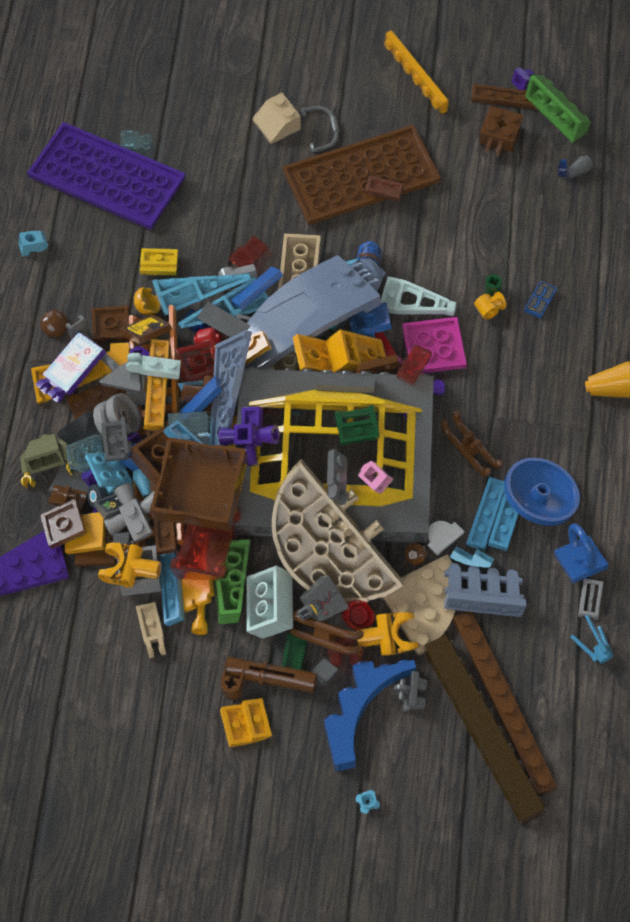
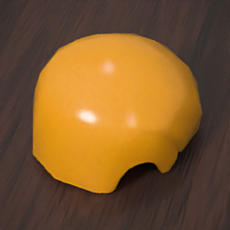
M145 287L139 288L135 293L134 305L138 312L143 315L156 314L160 310L157 296L151 294L152 289Z

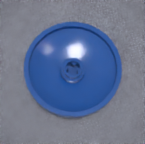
M541 458L522 459L510 468L504 480V491L510 505L522 517L536 524L546 526L562 524L573 516L579 506L580 494L574 479L565 469L549 460Z

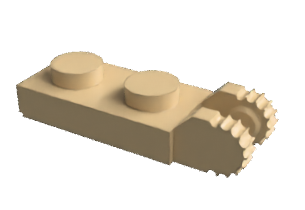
M152 602L136 606L149 659L154 658V651L151 647V643L159 642L161 655H166L156 603Z

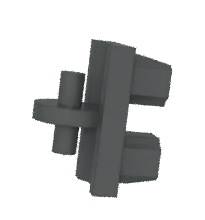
M413 671L412 675L407 676L405 680L401 679L400 685H395L393 688V692L399 694L398 699L404 700L403 712H410L412 709L422 710L425 707L426 699L425 697L417 696V691L424 692L426 690L427 680L419 677V672Z

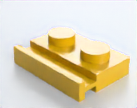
M142 248L140 275H177L178 249Z

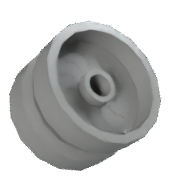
M116 394L109 398V400L99 403L94 408V423L101 435V423L121 421V417H125V423H129L130 434L135 431L137 432L141 427L142 418L139 408L133 399L126 394Z

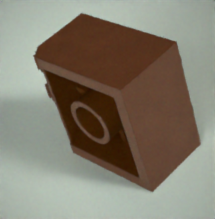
M490 106L479 134V143L486 145L485 153H489L491 147L496 148V156H500L502 150L513 152L522 129L524 115Z

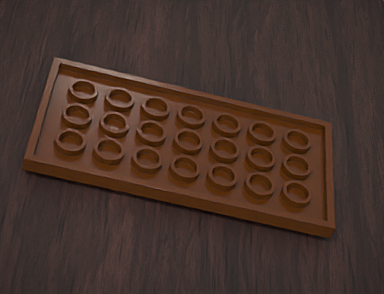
M414 125L282 167V171L308 225L387 200L386 198L365 193L370 176L404 184L402 195L439 183L441 179Z

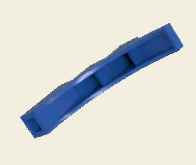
M401 660L393 665L382 664L375 669L373 661H360L353 665L356 688L348 687L339 692L342 715L333 714L324 719V727L335 772L355 768L354 736L361 715L378 693L394 682L412 675L413 671H416L414 660Z

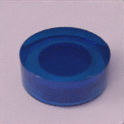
M560 159L558 176L566 177L567 160Z

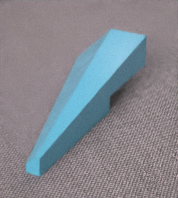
M249 273L157 279L153 280L152 283L159 304L166 316L169 315V305H174L176 311L249 281L251 278Z
M254 277L218 298L212 304L236 317L237 314L245 315L256 312L269 297L266 292H263L243 310L232 304L231 300L256 280ZM202 309L179 322L178 326L182 329L205 324V322L197 318Z

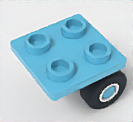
M104 452L86 454L85 458L98 483L91 485L87 491L88 503L95 508V501L113 495L117 487L127 483L131 484L132 480L121 461L105 462Z

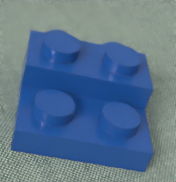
M387 302L381 303L380 306L366 313L362 310L349 319L350 332L375 338V333L392 329Z

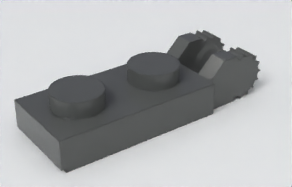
M333 449L328 452L329 499L336 500L339 505H344L348 501V492H346L347 457Z

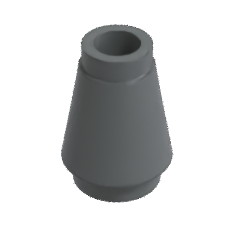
M587 155L580 156L566 169V173L572 179L591 171L593 163Z

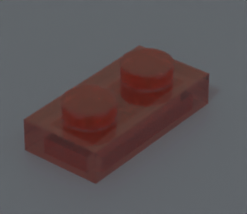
M415 344L397 373L396 378L414 387L430 360L432 352Z

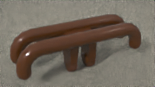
M458 411L453 412L452 417L456 427L464 435L462 443L450 430L448 421L446 419L441 421V429L445 436L481 476L489 477L492 471L490 468H484L474 457L477 453H480L495 469L503 467V461L500 459L496 460L482 445V441L474 436V432L464 425Z
M300 609L293 611V619L295 621L315 628L313 635L299 630L298 624H293V628L289 629L293 636L347 655L359 654L362 651V648L358 645L349 647L331 640L338 636L345 639L358 640L363 638V631H347L341 629L338 625H330V622H321L312 618L302 621L297 614V611Z

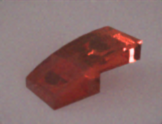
M253 236L243 247L239 246L228 260L238 268L247 266L255 262L268 247L257 237Z

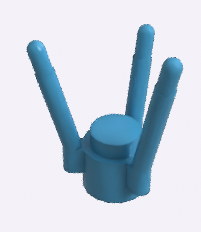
M585 615L598 642V645L593 648L595 652L593 653L574 635H571V638L591 656L594 662L598 660L600 664L605 663L614 656L613 651L607 642L602 627L598 626L599 636L589 615Z

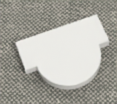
M445 521L434 522L429 527L428 539L430 543L428 547L438 556L463 535L464 530L455 522L452 525Z

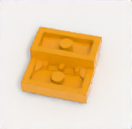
M262 698L245 700L239 705L221 707L220 713L229 748L258 742L272 736Z

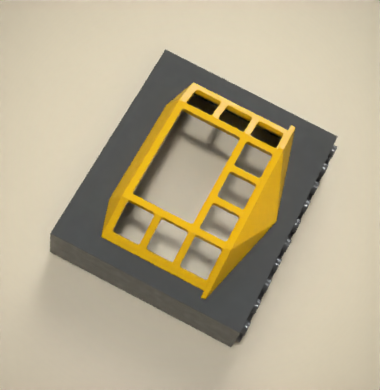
M246 367L243 371L239 389L237 425L241 424L242 407L285 408L284 425L278 426L280 433H283V448L281 454L260 457V447H255L258 466L246 467L232 525V534L234 536L273 537L272 513L277 493L287 476L290 433L339 435L337 428L321 426L322 410L351 411L374 405L375 412H379L378 430L380 439H378L377 465L382 469L383 465L405 469V491L387 487L379 494L367 485H346V492L352 489L354 495L356 494L359 500L345 509L346 513L363 531L374 523L375 520L380 522L379 524L383 526L384 530L371 539V541L414 543L416 541L427 544L429 535L434 376H429L428 374L412 376L408 373L391 375L388 372L372 374L367 371L352 373L351 371L336 373L331 370L314 372L311 369L295 371L291 368L283 370L265 368L264 370H259L254 367ZM317 373L375 376L374 393L316 390ZM291 409L316 410L315 426H291ZM385 412L406 413L407 434L385 430ZM353 418L347 419V423L353 422ZM384 437L406 441V462L383 457ZM236 445L235 448L242 449V446ZM282 461L281 481L258 485L259 465L261 463Z

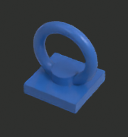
M571 524L568 529L570 544L554 550V555L572 583H576L608 569V563L583 528L578 524Z

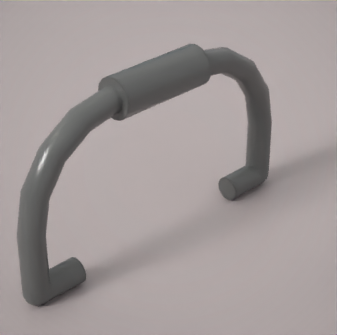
M311 106L301 109L303 118L307 117L306 112L325 111L330 116L332 130L335 134L333 141L325 146L315 148L314 143H310L313 153L331 148L337 143L340 129L337 118L332 111L323 106Z

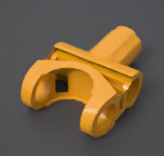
M108 543L106 545L105 552L115 556L120 561L115 567L99 570L98 578L101 581L111 585L115 584L125 588H132L136 576L151 579L159 578L161 562L141 559L143 549L140 546L120 543ZM128 550L127 556H126V559H125L123 552H126V551ZM119 569L120 573L115 575V572Z
M397 612L376 615L378 627L360 629L364 632V636L357 640L358 646L362 648L380 645L382 656L400 654L419 648L418 642L408 643V641H402L398 635L400 625L407 622V620L414 619V613ZM391 614H393V617L395 618V620H394V622H393V625H392ZM395 641L401 648L398 649V653H396Z

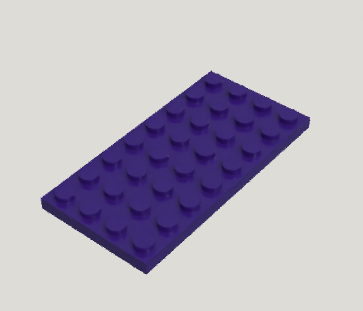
M62 122L27 172L28 177L149 230H152L186 178V174L65 122Z

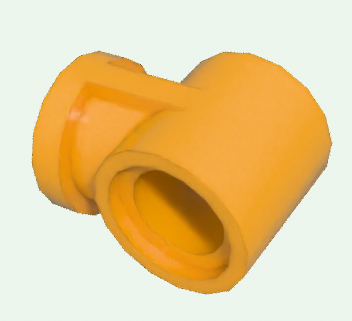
M496 292L492 297L489 294L480 296L474 305L483 319L488 320L493 318L499 312V309L503 310L506 308V301L500 292Z

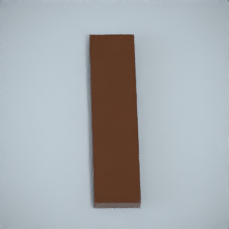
M473 84L471 101L538 110L525 97L526 90Z

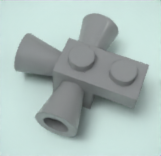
M127 483L117 487L114 490V494L123 504L119 507L121 514L105 519L104 523L112 536L113 533L120 532L127 525L134 542L138 543L153 534L149 524L151 518L148 513L150 512L154 491L141 502L134 497L132 484Z

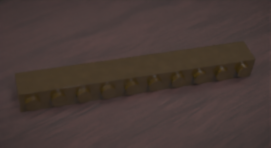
M446 635L439 637L424 645V654L518 822L523 826L543 816L546 807L543 798L537 796L532 779L527 778L524 773L525 767L520 760L517 761L514 755L515 750L510 742L507 743L505 740V732L501 725L497 726L492 709L487 708L484 703L485 697L483 693L475 687L474 677L471 673H467L463 658L461 656L458 657L456 654L454 642L449 640Z

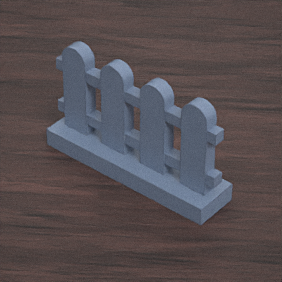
M451 564L448 570H445L444 577H448V587L445 588V594L447 595L444 600V609L522 617L526 608V599H524V595H520L519 585H522V578L518 577V573L515 570H508L506 576H499V571L496 568H489L487 574H480V569L475 566H470L467 572H461V568L457 564ZM461 579H467L468 589H462ZM481 581H487V591H481ZM500 583H506V593H500Z

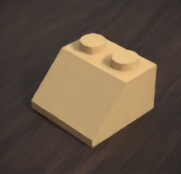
M283 93L268 99L253 117L254 123L270 144L301 129L300 115Z

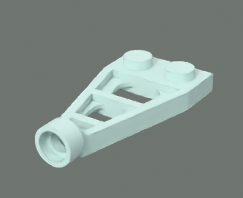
M392 277L387 278L380 301L381 303L387 302L389 313L444 314L454 316L457 302L449 301V299L411 282ZM410 292L417 296L416 303L413 305L401 304L403 293ZM426 297L434 300V307H422L420 305L422 298Z

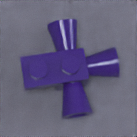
M259 406L242 407L241 424L234 425V429L220 428L218 433V440L221 446L235 444L242 446V449L246 450L249 458L247 466H258L255 447H261L262 442L278 444L280 439V431L277 425L262 428L263 408Z

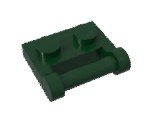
M374 405L345 412L340 410L334 411L340 445L380 439ZM363 416H369L370 418L349 423H343L342 421Z

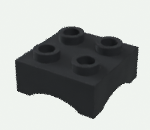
M90 410L57 433L60 439L69 444L78 464L86 460L85 456L87 453H96L104 447L103 436L98 431Z

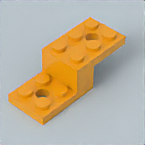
M339 330L326 341L296 334L293 337L301 371L311 369L314 372H322L323 370H331L336 373H341L342 371L352 372L360 363L386 357L382 340L344 330Z

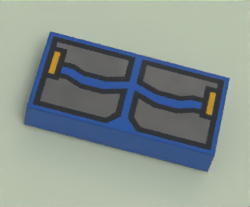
M540 281L524 312L541 319L557 288Z

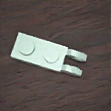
M129 353L127 355V371L141 373V375L179 379L180 360L142 356L140 353Z

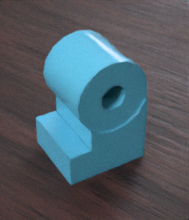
M29 231L19 234L18 244L22 256H28L30 252L44 251L48 247L43 231Z

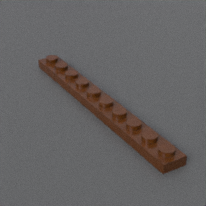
M466 611L453 616V622L518 758L523 763L528 778H531L535 785L534 790L537 796L555 790L557 786L473 612Z

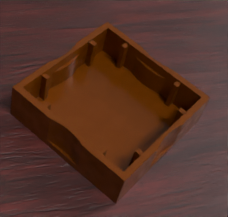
M168 437L162 461L161 475L156 484L150 507L153 518L231 531L249 459L246 450L221 445H204L196 441Z

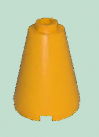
M630 361L589 376L588 381H585L586 392H590L591 396L630 398Z

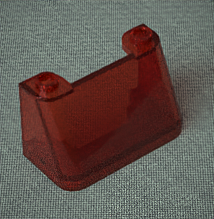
M238 505L231 531L194 525L187 526L180 553L177 552V559L173 558L170 566L175 578L219 581L221 577L225 576L226 566L224 565L236 523L240 522L242 515Z

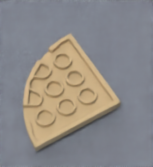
M448 554L401 577L403 586L393 593L382 597L392 613H414L415 618L407 620L400 627L409 642H418L419 648L415 649L418 656L424 653L425 644L443 636L451 625L456 610L444 609V600L447 595L445 594V588L448 587V577H444V572L452 564Z

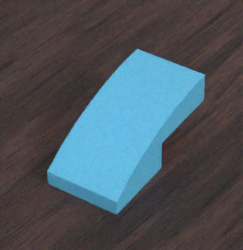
M457 546L450 558L475 567H490L494 561L492 557L479 550H476L473 556Z

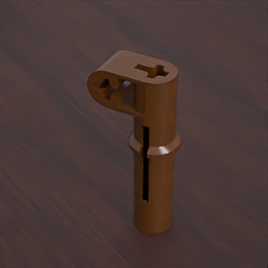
M228 656L221 679V688L223 695L229 700H235L241 696L245 680L257 682L261 686L268 684L314 693L317 673L271 665L268 661L261 663ZM231 678H234L235 686H232Z

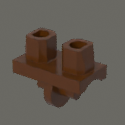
M54 485L48 503L58 507L76 499L80 511H83L87 492L72 489L68 485L66 487Z

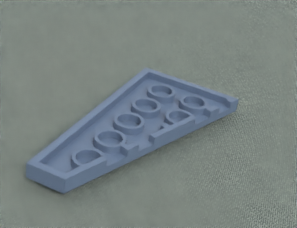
M245 330L215 346L214 376L220 379L222 392L212 401L209 445H220L218 440L220 428H231L251 340V331Z

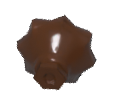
M416 541L412 544H407L406 550L403 553L406 557V562L414 566L424 563L428 555L425 551V545H421Z

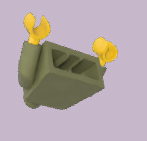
M44 434L41 438L30 441L27 450L20 458L22 474H24L21 479L22 485L28 488L27 483L30 482V485L35 487L36 481L30 474L63 465L65 462H68L66 469L70 475H72L71 469L76 467L79 473L80 468L73 461L74 456L69 444L62 439H57L55 434Z

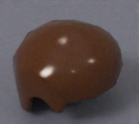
M50 310L41 318L40 329L48 337H60L67 331L66 324L69 321L61 311Z

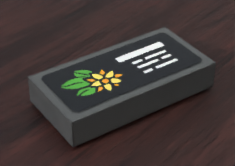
M115 494L95 501L94 504L104 520L120 514L119 507L123 505Z

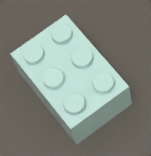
M274 566L248 576L247 632L264 639L292 629L293 598L292 576L283 568Z

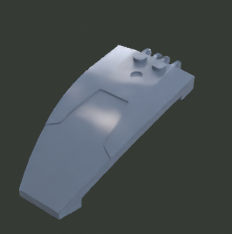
M338 255L298 275L271 295L248 321L247 324L251 325L248 331H251L252 334L260 331L266 333L272 348L244 366V369L246 367H254L264 370L274 365L295 350L293 337L296 334L314 338L362 310L366 313L380 306V295L375 289L379 287L381 282L376 278L373 279L374 275L367 268L363 269L361 263L358 262L350 266Z

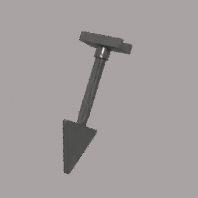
M82 315L78 316L79 321L75 324H66L71 340L80 332L93 341L86 320ZM105 353L101 360L113 372L99 381L100 384L141 393L139 373L127 371L126 364L128 361L119 366Z

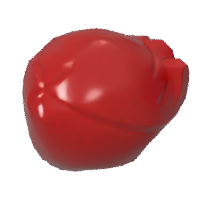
M356 599L346 603L349 608L342 611V621L346 626L354 630L370 628L373 625L375 613L366 601Z

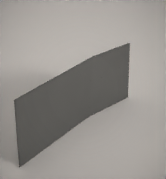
M209 301L197 317L229 337H233L245 330L248 331L251 326Z

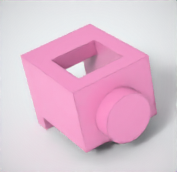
M373 461L366 463L358 475L379 494L393 481V478Z

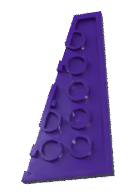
M45 531L0 557V596L69 579L62 548L58 546L51 549L48 546Z

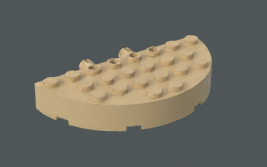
M301 459L282 482L272 513L273 540L278 556L290 575L307 590L321 576H329L346 603L356 599L368 602V600L385 597L402 587L403 580L371 543V539L384 530L383 526L379 524L380 522L375 520L364 531L360 530L345 510L355 501L359 500L358 496L354 495V491L352 489L349 490L348 501L344 505H339L336 500L329 499L328 490Z

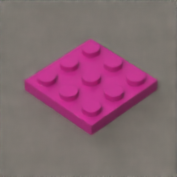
M457 317L402 323L409 365L413 366L414 370L412 375L466 368L467 364Z

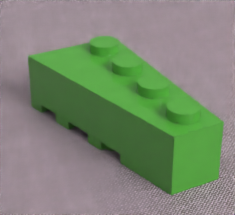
M250 540L211 542L209 554L219 624L239 623Z

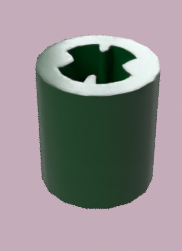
M491 274L486 278L485 294H489L492 297L496 292H501V277Z

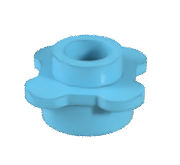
M368 790L356 796V802L360 804V811L364 814H367L371 809H378L380 806V802L376 800L373 790Z

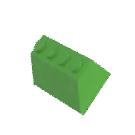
M532 75L530 77L525 97L572 143L588 132L591 123L588 117L583 115L573 103L565 98V95L559 92L550 80H547L542 75Z

